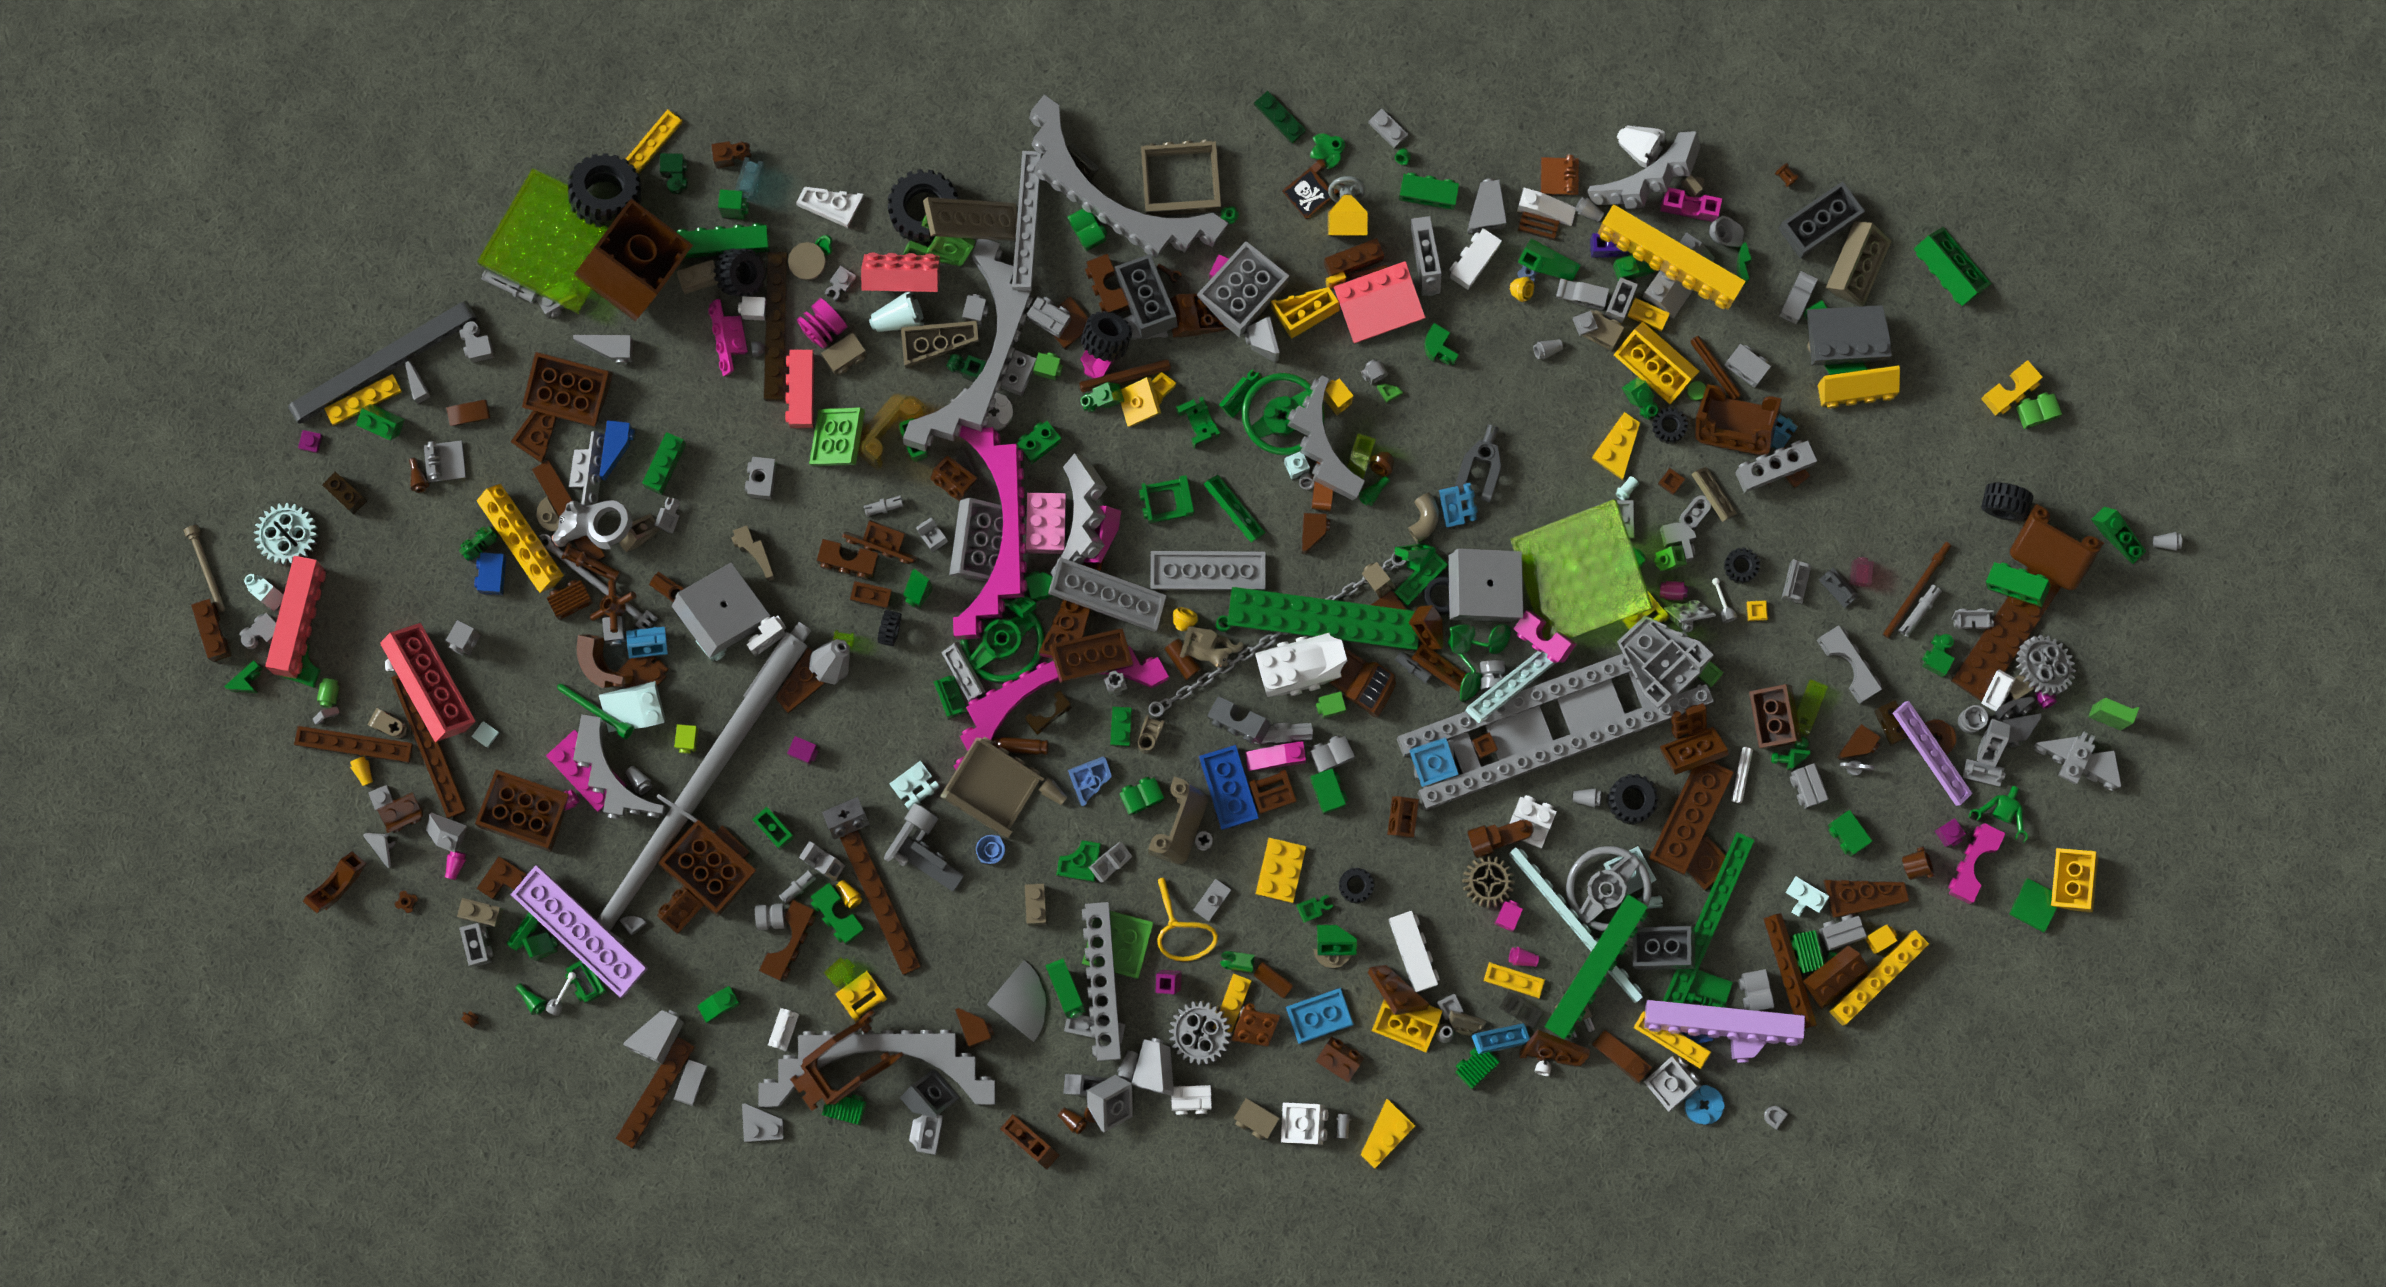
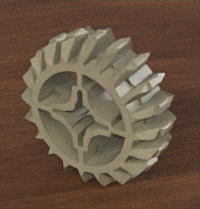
M1490 855L1487 856L1486 862L1483 857H1479L1480 863L1474 859L1472 863L1475 867L1468 865L1467 869L1471 872L1465 871L1463 873L1464 876L1468 877V879L1462 880V883H1468V886L1463 887V890H1470L1466 897L1469 898L1473 895L1472 903H1475L1477 899L1480 900L1479 907L1483 905V902H1486V908L1490 907V902H1492L1494 907H1497V900L1503 904L1504 899L1502 896L1509 899L1510 895L1506 891L1513 892L1514 890L1508 886L1515 884V881L1509 880L1514 874H1507L1510 866L1504 869L1502 867L1505 864L1504 860L1497 864L1498 857H1495L1494 861L1491 862ZM1486 866L1484 877L1473 878L1476 870ZM1492 867L1502 874L1503 879L1494 877ZM1488 873L1494 882L1491 883L1489 888L1482 882L1487 879ZM1473 884L1482 886L1485 896L1480 895L1475 890ZM1504 885L1500 894L1491 897L1494 886Z

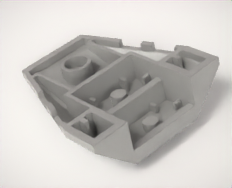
M1644 616L1617 641L1644 696L1657 708L1675 699L1701 674L1714 656L1700 641L1693 640L1683 635V633L1672 630L1647 616Z

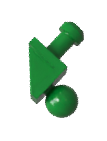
M1801 736L1802 742L1794 744L1796 749H1790L1788 755H1778L1777 752L1772 753L1771 762L1773 764H1777V762L1787 763V770H1792L1810 755V750H1806L1809 746L1808 739Z

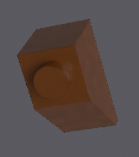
M1303 514L1302 554H1306L1325 537L1326 531H1330V520H1326L1327 514Z
M1433 605L1418 607L1409 624L1424 645L1431 650L1442 649L1443 624L1441 616Z
M1862 724L1859 725L1837 758L1843 760L1866 756L1870 752L1874 753L1880 745L1878 743L1880 736Z

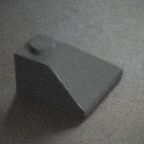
M933 1069L911 1085L900 1099L913 1113L936 1117L956 1102L959 1097L936 1070Z

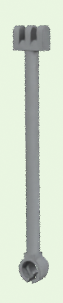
M547 534L539 535L542 540H548V544L544 546L545 549L561 559L564 552L553 544L551 537ZM561 559L601 592L609 595L608 586L582 566L577 567L575 563L567 559ZM626 603V611L638 620L635 626L639 629H647L642 626L644 623L651 628L653 624L647 620L649 617L655 622L658 619L648 610L642 614L631 604Z

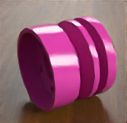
M819 298L811 306L815 315L812 316L805 311L803 314L808 321L799 317L797 322L804 334L813 343L824 349L827 347V343L823 338L828 342H832L833 339L829 332L832 331L834 334L840 335L847 328V325L825 300Z

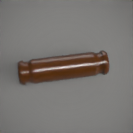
M1008 737L992 738L994 747L997 749L1002 747L1009 753L1048 754V740Z

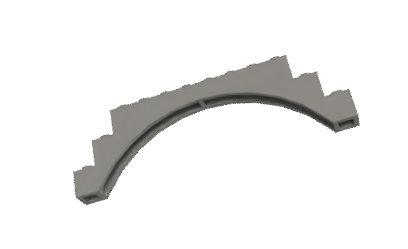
M1043 95L1031 110L1029 119L1035 126L1041 127L1034 136L1031 146L1038 153L1044 154L1035 166L1034 173L1036 176L1050 183L1056 191H1061L1067 195V198L1072 202L1080 204L1086 212L1097 216L1102 223L1110 225L1116 233L1127 237L1132 244L1140 246L1146 254L1157 258L1169 242L1175 249L1185 253L1197 237L1204 244L1213 247L1225 232L1228 223L1214 213L1190 218H1162L1136 212L1109 199L1085 178L1069 154L1061 131L1059 105Z
M978 239L972 253L973 261L987 280L995 300L997 333L992 353L981 374L970 388L954 402L935 413L909 421L903 436V443L906 446L926 451L927 446H931L934 436L954 442L955 436L960 435L962 426L982 431L983 426H987L989 422V410L994 408L996 402L994 396L996 392H1000L1002 386L1001 377L1007 373L1009 366L1007 364L1008 358L1012 359L1015 350L1013 348L1014 342H1018L1020 338V326L1025 324L1027 318L1025 312L1027 308H1031L1033 302L1031 291L1012 289L1014 266L1000 262L1003 251H1000V243L988 239Z
M891 1030L881 1031V1034H874V1031H869L866 1034L862 1032V1034H854L837 1044L820 1057L817 1062L819 1069L834 1060L856 1053L874 1051L903 1052L905 1055L922 1059L943 1070L963 1088L975 1105H995V1080H991V1077H979V1080H976V1058L971 1057V1053H960V1057H956V1034L952 1033V1030H940V1034H932V1030H921V1034H913V1030H901V1034H893ZM804 1031L803 1035H798V1059H795V1055H783V1059H778V1083H775V1079H764V1083H759L758 1107H781L795 1089L790 1078L794 1075H797L799 1078L805 1073L801 1068L803 1059L831 1037L835 1036L834 1031H823V1035H815L814 1031Z

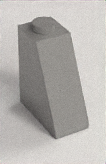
M1490 178L1480 183L1467 229L1468 233L1481 232L1483 228L1487 231L1505 228L1506 217L1499 180Z
M661 1010L629 1037L623 1045L637 1054L663 1064L684 1022L679 1019V1014L671 1010L668 1013Z
M1152 1038V1041L1144 1039L1132 1085L1173 1096L1174 1087L1170 1047L1163 1045V1040Z

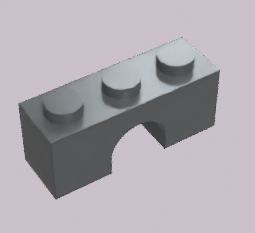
M1218 696L1207 715L1212 720L1211 724L1219 729H1222V727L1227 728V732L1236 737L1238 734L1244 736L1243 739L1251 744L1254 742L1261 744L1272 724L1266 718L1251 711L1244 720L1236 721L1240 709L1234 703Z

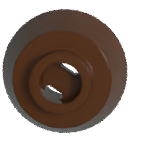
M1379 452L1373 455L1369 460L1370 468L1379 476H1389L1394 466L1393 456L1388 452Z

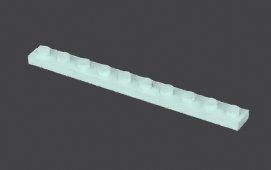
M1513 849L1509 853L1511 858L1588 949L1592 951L1598 939H1593L1588 926L1584 923L1581 924L1577 920L1579 917L1572 908L1569 910L1565 906V899L1559 893L1557 895L1552 890L1553 885L1548 879L1543 880L1539 875L1541 871L1535 864L1531 865L1527 861V854L1522 849ZM1615 966L1612 972L1608 970L1609 974L1634 1003L1642 998L1641 989L1635 983L1631 984L1628 980L1629 975L1623 968L1619 969Z

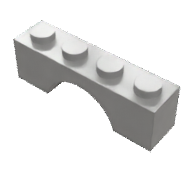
M1838 625L1819 637L1817 642L1827 656H1840L1851 664L1854 678L1849 690L1860 704L1882 690L1880 687L1881 683L1869 671V664L1859 656L1860 652L1856 645L1851 644L1848 640L1849 635L1844 628L1841 629Z

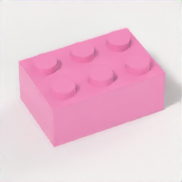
M1027 493L1026 552L1031 554H1062L1065 549L1066 493Z

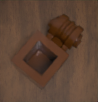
M729 141L711 144L713 162L716 168L735 166L734 159L737 158L741 161L751 158L749 143L739 142L731 144Z

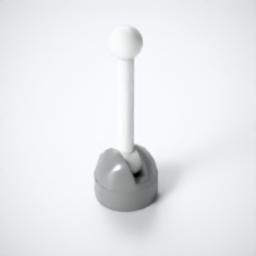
M1714 578L1712 583L1716 586L1724 608L1721 612L1722 622L1734 621L1737 619L1736 612L1732 608L1727 607L1719 586L1720 580Z
M574 972L568 974V980L558 998L551 999L546 1005L545 1009L550 1014L558 1016L562 1011L563 1004L560 1000L571 981L576 978Z

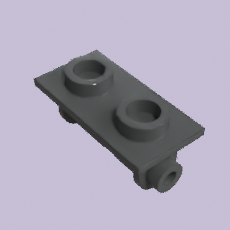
M1834 568L1819 579L1844 608L1858 597V594Z

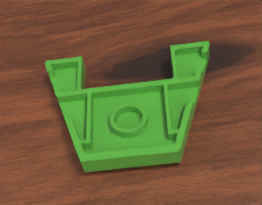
M925 216L921 226L929 229L927 216ZM935 236L929 247L909 241L903 255L908 253L916 255L934 254L935 256H940L941 263L962 266L973 249L975 240L972 238Z

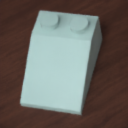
M656 681L599 695L604 712L619 722H628L634 726V729L665 722V715ZM606 722L608 732L616 731V728Z

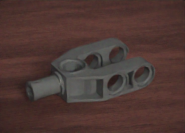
M1487 425L1484 439L1479 440L1464 455L1455 484L1459 488V493L1464 491L1463 485L1466 484L1473 460L1489 464L1491 467L1481 497L1482 501L1489 503L1501 468L1498 446L1494 444L1499 428L1494 426L1491 433L1493 425ZM1486 449L1490 452V456L1483 457L1480 451Z

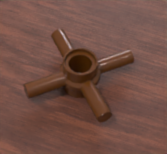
M609 580V595L603 597L600 609L590 614V619L595 621L604 615L610 616V632L616 633L618 632L617 616H622L625 613L626 603L635 599L636 593L632 591L619 598L616 596V581Z

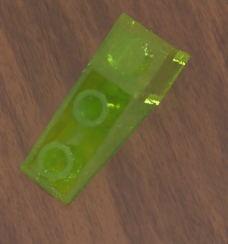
M1358 433L1347 468L1353 474L1364 479L1376 439Z

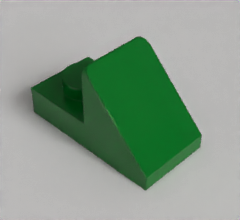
M1419 543L1395 547L1394 554L1407 561L1408 568L1421 571L1435 553L1436 548Z
M253 660L224 687L231 692L258 693L249 681L258 678L263 668Z

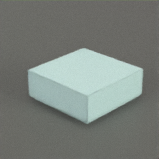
M483 721L471 737L489 748L499 732Z

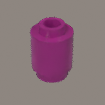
M1661 582L1660 598L1674 601H1683V597L1687 598L1688 586H1684V582Z

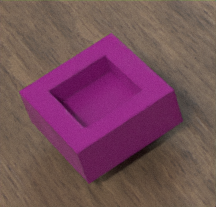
M302 430L298 449L318 453L323 435Z

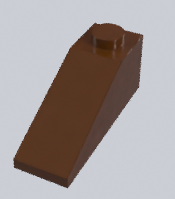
M1606 1030L1592 1044L1635 1083H1639L1652 1068Z
M1013 1114L1000 1128L1001 1131L1046 1170L1060 1156Z

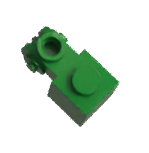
M1635 378L1622 387L1629 402L1640 407V415L1648 420L1659 412L1656 402L1652 400L1654 395L1646 381Z
M1110 382L1093 388L1092 393H1086V395L1080 398L1084 411L1093 412L1098 407L1110 408L1124 402L1120 385Z
M1935 634L1931 641V644H1933L1930 651L1927 650L1922 658L1924 661L1922 667L1940 677H1944L1955 659L1944 651L1949 649L1954 643L1951 635Z

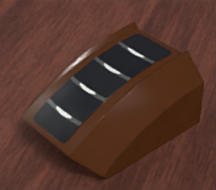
M1376 662L1364 663L1343 697L1369 712L1368 714L1371 716L1379 717L1395 688V676Z

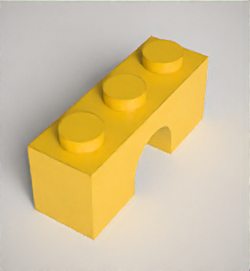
M2028 360L2010 375L2015 382V390L2008 391L1999 383L1981 398L1995 416L2000 412L2002 415L2012 408L2010 406L2011 403L2014 401L2016 403L2020 402L2026 397L2024 393L2027 390L2032 392L2040 385L2039 381L2043 377Z

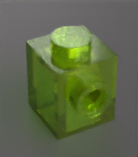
M840 957L824 974L839 988L842 984L847 985L854 979L853 974L855 972L853 968L855 966L848 958L843 960Z

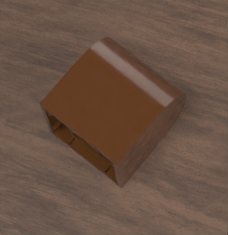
M630 199L573 276L629 318L636 321L657 296L693 245L633 199Z

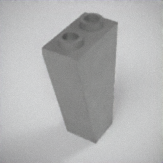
M1430 216L1411 219V232L1421 295L1433 296L1440 293L1441 269Z

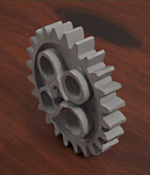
M2042 635L2039 637L2034 636L2025 641L2019 647L2021 650L2017 652L2019 657L2016 661L2020 663L2017 668L2022 669L2019 675L2026 677L2023 682H2030L2029 688L2035 686L2036 693L2041 690L2042 695L2048 692L2049 696H2052L2054 693L2058 695L2065 691L2072 684L2071 681L2075 679L2072 674L2076 670L2071 668L2075 663L2070 662L2069 659L2072 658V655L2066 654L2068 649L2063 650V643L2057 645L2056 639L2050 641L2049 636L2045 638Z
M1202 1000L1198 1006L1197 1002L1194 1001L1192 1002V1007L1189 1004H1185V1010L1180 1008L1178 1009L1180 1015L1175 1014L1173 1016L1177 1021L1170 1022L1174 1026V1029L1169 1030L1170 1033L1174 1034L1170 1040L1176 1041L1172 1047H1179L1177 1054L1184 1053L1183 1060L1190 1057V1063L1197 1059L1198 1065L1202 1064L1203 1060L1205 1064H1208L1210 1059L1213 1062L1217 1060L1216 1055L1219 1057L1223 1056L1221 1050H1228L1225 1044L1231 1043V1040L1227 1039V1036H1231L1233 1033L1228 1032L1227 1029L1232 1027V1025H1226L1229 1017H1222L1225 1011L1217 1012L1218 1005L1211 1008L1212 1002H1208L1205 1006ZM1192 1015L1198 1018L1197 1025L1191 1023ZM1204 1016H1206L1207 1019H1206V1021H1205V1023H1204V1025H1203ZM1210 1021L1215 1022L1217 1026L1215 1031L1210 1030ZM1202 1028L1201 1031L1202 1033H1204V1035L1200 1036V1033L1197 1032V1030ZM1186 1034L1192 1036L1193 1041L1191 1044L1186 1042ZM1204 1040H1208L1210 1042V1050L1204 1048ZM1198 1041V1049H1195V1044Z

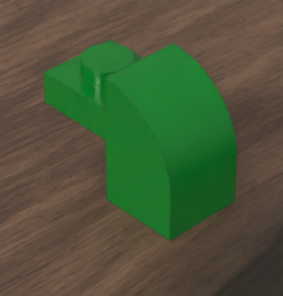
M1435 323L1427 333L1424 343L1425 353L1432 362L1438 356L1440 357L1439 360L1444 364L1449 365L1450 363L1454 365L1458 354L1444 346L1450 332Z

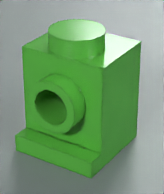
M1671 546L1656 552L1655 565L1660 571H1670L1687 565L1683 546Z

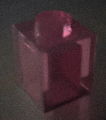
M1865 557L1854 559L1851 562L1849 585L1869 587L1872 584L1874 561H1868V558Z

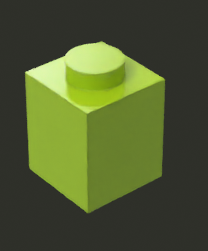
M677 724L674 747L676 750H679V753L691 754V751L696 752L697 726Z

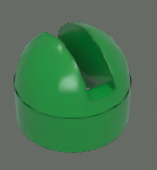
M1400 149L1395 154V160L1400 165H1406L1410 161L1411 153L1407 149Z
M1223 615L1217 619L1216 627L1220 632H1227L1231 628V626L1227 625L1228 616Z

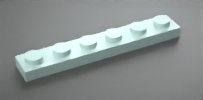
M1537 651L1467 706L1466 712L1480 724L1555 663L1547 658L1548 654L1544 651Z

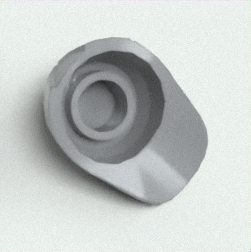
M1721 216L1712 222L1709 234L1712 240L1719 245L1740 247L1743 242L1744 231L1741 225L1731 218Z

